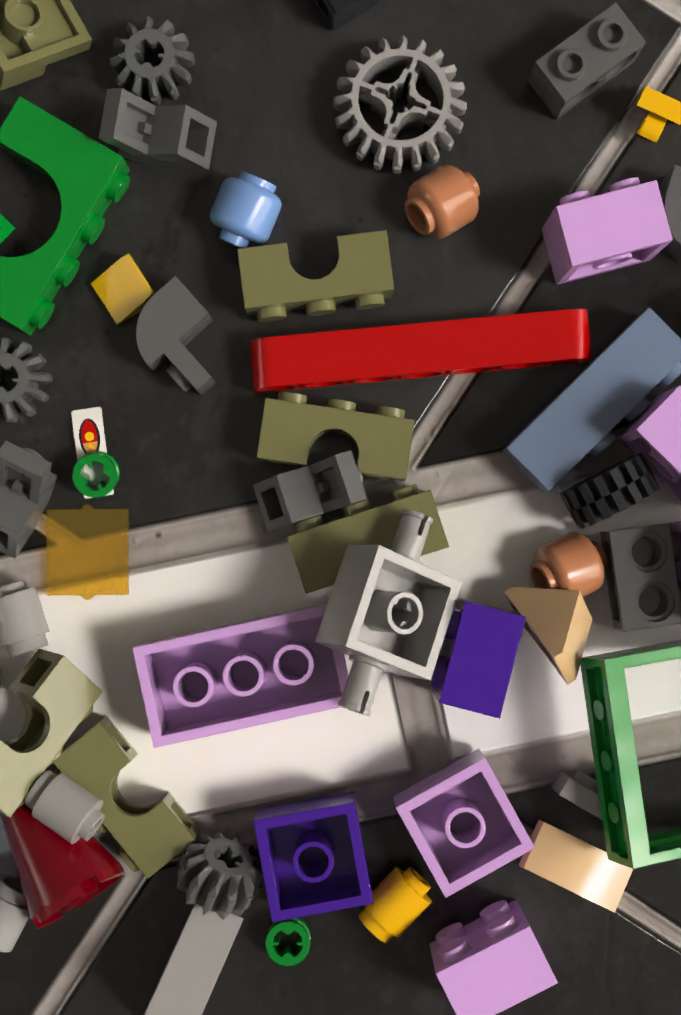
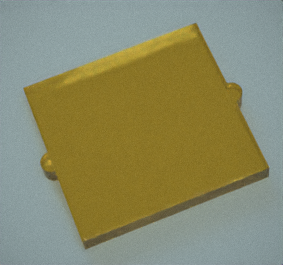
M86 504L82 509L47 510V596L83 595L85 600H90L94 595H129V509H93V506Z

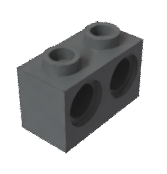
M615 2L538 59L533 66L528 83L557 120L634 63L646 41Z
M669 523L600 532L602 548L607 557L605 571L614 629L625 632L681 624V581L677 582L675 562H679L681 559V549L677 534L675 532L670 533ZM643 537L652 545L653 554L650 561L641 566L632 557V546L639 538ZM653 587L659 594L660 603L653 613L645 614L640 609L639 597L646 588Z

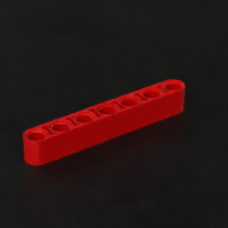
M565 309L273 336L249 341L253 391L255 392L285 391L566 365L592 360L587 309Z

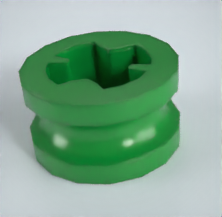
M89 452L79 459L73 468L72 477L74 485L80 493L87 497H103L110 493L118 483L120 477L119 465L115 458L107 452ZM95 462L102 463L104 465L103 473L110 476L109 482L106 484L102 480L98 487L89 484L90 475L84 472L86 464L89 468H92Z
M300 918L272 922L268 928L265 943L270 958L283 966H293L303 961L310 948L311 935L309 927ZM281 930L287 935L296 931L299 933L297 945L300 947L296 950L291 946H287L283 950L277 946L279 945L280 936L276 934Z

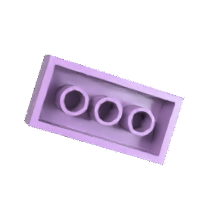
M328 602L148 641L133 647L153 747H162L340 708L338 702L341 700L349 676L345 655L315 642Z

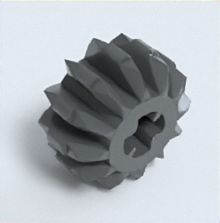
M147 16L144 20V29L139 31L135 25L127 23L126 30L130 38H114L113 46L119 54L110 58L112 70L119 73L116 78L119 88L125 90L131 88V93L142 99L149 93L152 104L156 106L161 104V93L166 91L172 99L177 100L179 92L175 84L190 85L192 77L186 69L195 65L194 54L186 50L189 45L188 37L185 33L174 35L173 23L168 21V19L156 29L153 18ZM153 56L156 61L161 63L158 66L152 67L145 60Z
M1 338L0 416L4 413L7 422L17 423L20 409L29 417L37 414L36 408L31 402L34 398L41 402L49 400V395L38 390L39 385L51 383L53 378L49 373L38 372L45 365L47 359L42 354L31 356V344L22 341L14 348L12 340ZM6 371L18 375V378L12 379L17 384L11 391L1 387V383H6V380L2 379Z
M219 831L212 838L208 835L200 834L197 840L189 844L188 849L184 850L178 864L180 868L177 872L178 883L176 888L187 894L186 904L200 905L203 915L210 910L216 912L222 920L229 913L241 916L249 908L253 900L257 899L262 889L264 876L262 875L261 860L253 856L254 847L242 846L238 843L237 836L230 840L226 839Z

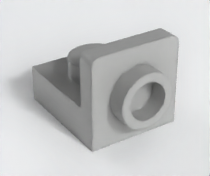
M560 770L551 788L563 798L602 820L597 780L580 770L577 771L574 778Z

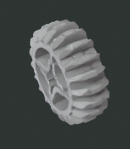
M404 35L399 38L397 49H390L389 42L382 38L379 41V54L377 55L370 48L364 46L361 49L360 55L362 63L355 60L347 62L346 71L350 77L338 78L337 89L343 94L335 96L333 99L334 109L343 112L335 118L337 129H349L343 136L345 146H353L361 142L356 152L357 159L363 161L372 152L375 154L373 168L376 170H381L385 159L393 160L392 170L396 174L401 173L404 160H409L410 167L414 172L419 171L422 165L421 155H424L432 164L438 162L440 155L437 147L447 151L451 150L454 140L450 134L461 133L463 122L457 117L464 115L467 109V103L457 99L464 93V83L452 81L457 72L455 64H449L440 68L444 56L441 49L433 52L428 57L425 55L427 43L424 40H420L416 45V49L411 50L407 49L408 41ZM402 72L399 79L395 82L387 84L376 81L374 85L370 84L385 74ZM418 77L432 88L438 99L440 110L431 107V101L419 95L416 90ZM408 88L406 97L407 108L404 106V112H398L395 122L392 124L393 103L396 104V99H402L405 89ZM359 101L369 104L370 110L378 113L383 118L384 124L381 135L376 133L364 120L360 111ZM425 125L431 127L427 132L416 138L397 140L398 135L405 128L417 127L423 129Z

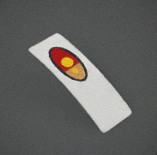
M101 407L73 410L71 415L77 461L89 452H107ZM95 462L92 468H89L87 464L85 465L84 472L90 475L89 484L98 487L102 480L106 484L109 482L110 476L103 473L104 465L102 463ZM114 489L107 495H113Z

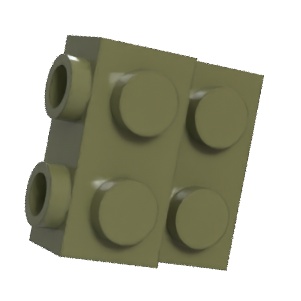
M0 0V91L44 75L46 65L90 49L92 38L70 0Z

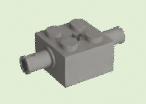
M409 509L402 510L391 549L381 545H347L315 640L316 643L349 655V660L353 662L341 700L338 702L339 707L348 708L350 711L370 716V709L382 672L388 673L389 671L400 676L431 681L462 582L425 566L419 561L429 528L433 523V519L429 516H425L423 519V513Z

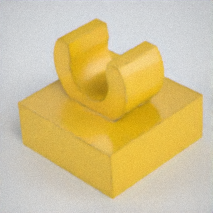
M642 86L634 104L648 111L637 134L657 142L667 119L681 125V102L647 86Z

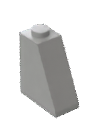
M194 904L143 1015H202L243 918L229 913L222 920L216 912L210 910L203 915L202 907Z

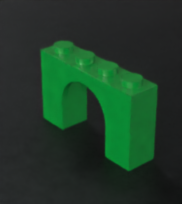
M19 96L0 128V146L9 155L54 181L61 198L60 221L47 243L38 250L24 256H0V318L31 336L35 328L42 329L49 321L55 308V304L52 303L53 298L61 285L67 287L76 276L80 267V261L77 258L86 243L92 245L98 239L105 225V219L102 218L112 201L117 203L123 197L131 178L128 176L130 168L121 155Z

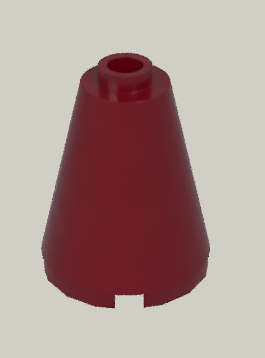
M25 803L17 808L10 818L0 813L29 915L36 929L44 928L63 918L61 909L63 912H66L74 907L79 908L117 882L120 879V875L125 874V870L120 862L94 836L88 841L80 838L76 843L71 844L32 816V809L26 806Z

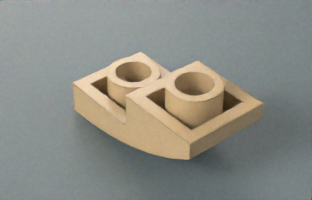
M538 820L530 838L535 848L523 854L518 866L615 913L633 869L609 861L607 852Z

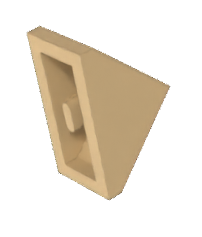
M511 587L504 593L514 612L526 617L524 628L568 685L576 680L592 623V617L581 592L578 590Z

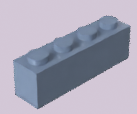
M650 307L647 308L501 452L542 493L550 491L553 487L561 492L580 474L581 471L575 465L588 452L596 457L616 438L610 431L623 418L629 423L633 421L651 403L646 395L658 383L665 388L681 374V338Z

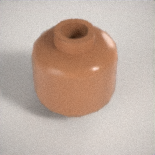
M448 164L439 166L410 185L407 194L408 200L405 202V212L408 220L421 235L428 234L437 239H443L476 218L479 210L478 197L480 195L478 183L470 173L463 172L456 166Z
M570 532L542 544L535 551L534 562L530 564V576L535 588L578 590L581 592L582 597L602 587L605 577L604 568L607 567V557L598 542H591L581 533Z

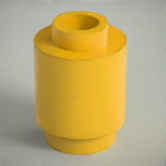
M395 867L372 891L373 904L364 905L365 907L358 914V917L365 927L380 941L387 943L393 936L399 938L432 903L427 895L431 886L412 867H408L405 872L399 867Z

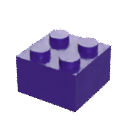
M457 597L444 637L446 640L442 655L438 656L431 681L427 680L430 683V687L433 688L432 692L438 702L500 719L526 617L513 611Z
M354 791L257 809L253 822L272 922L373 904L372 886Z

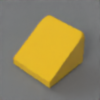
M129 253L117 260L91 283L117 325L122 324L141 312L147 301L155 294Z

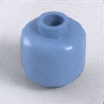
M240 171L238 178L228 177L224 179L210 212L211 222L222 229L219 239L239 248H247L249 241L257 244L267 242L282 206L281 199L274 194L277 187L262 178L244 171Z

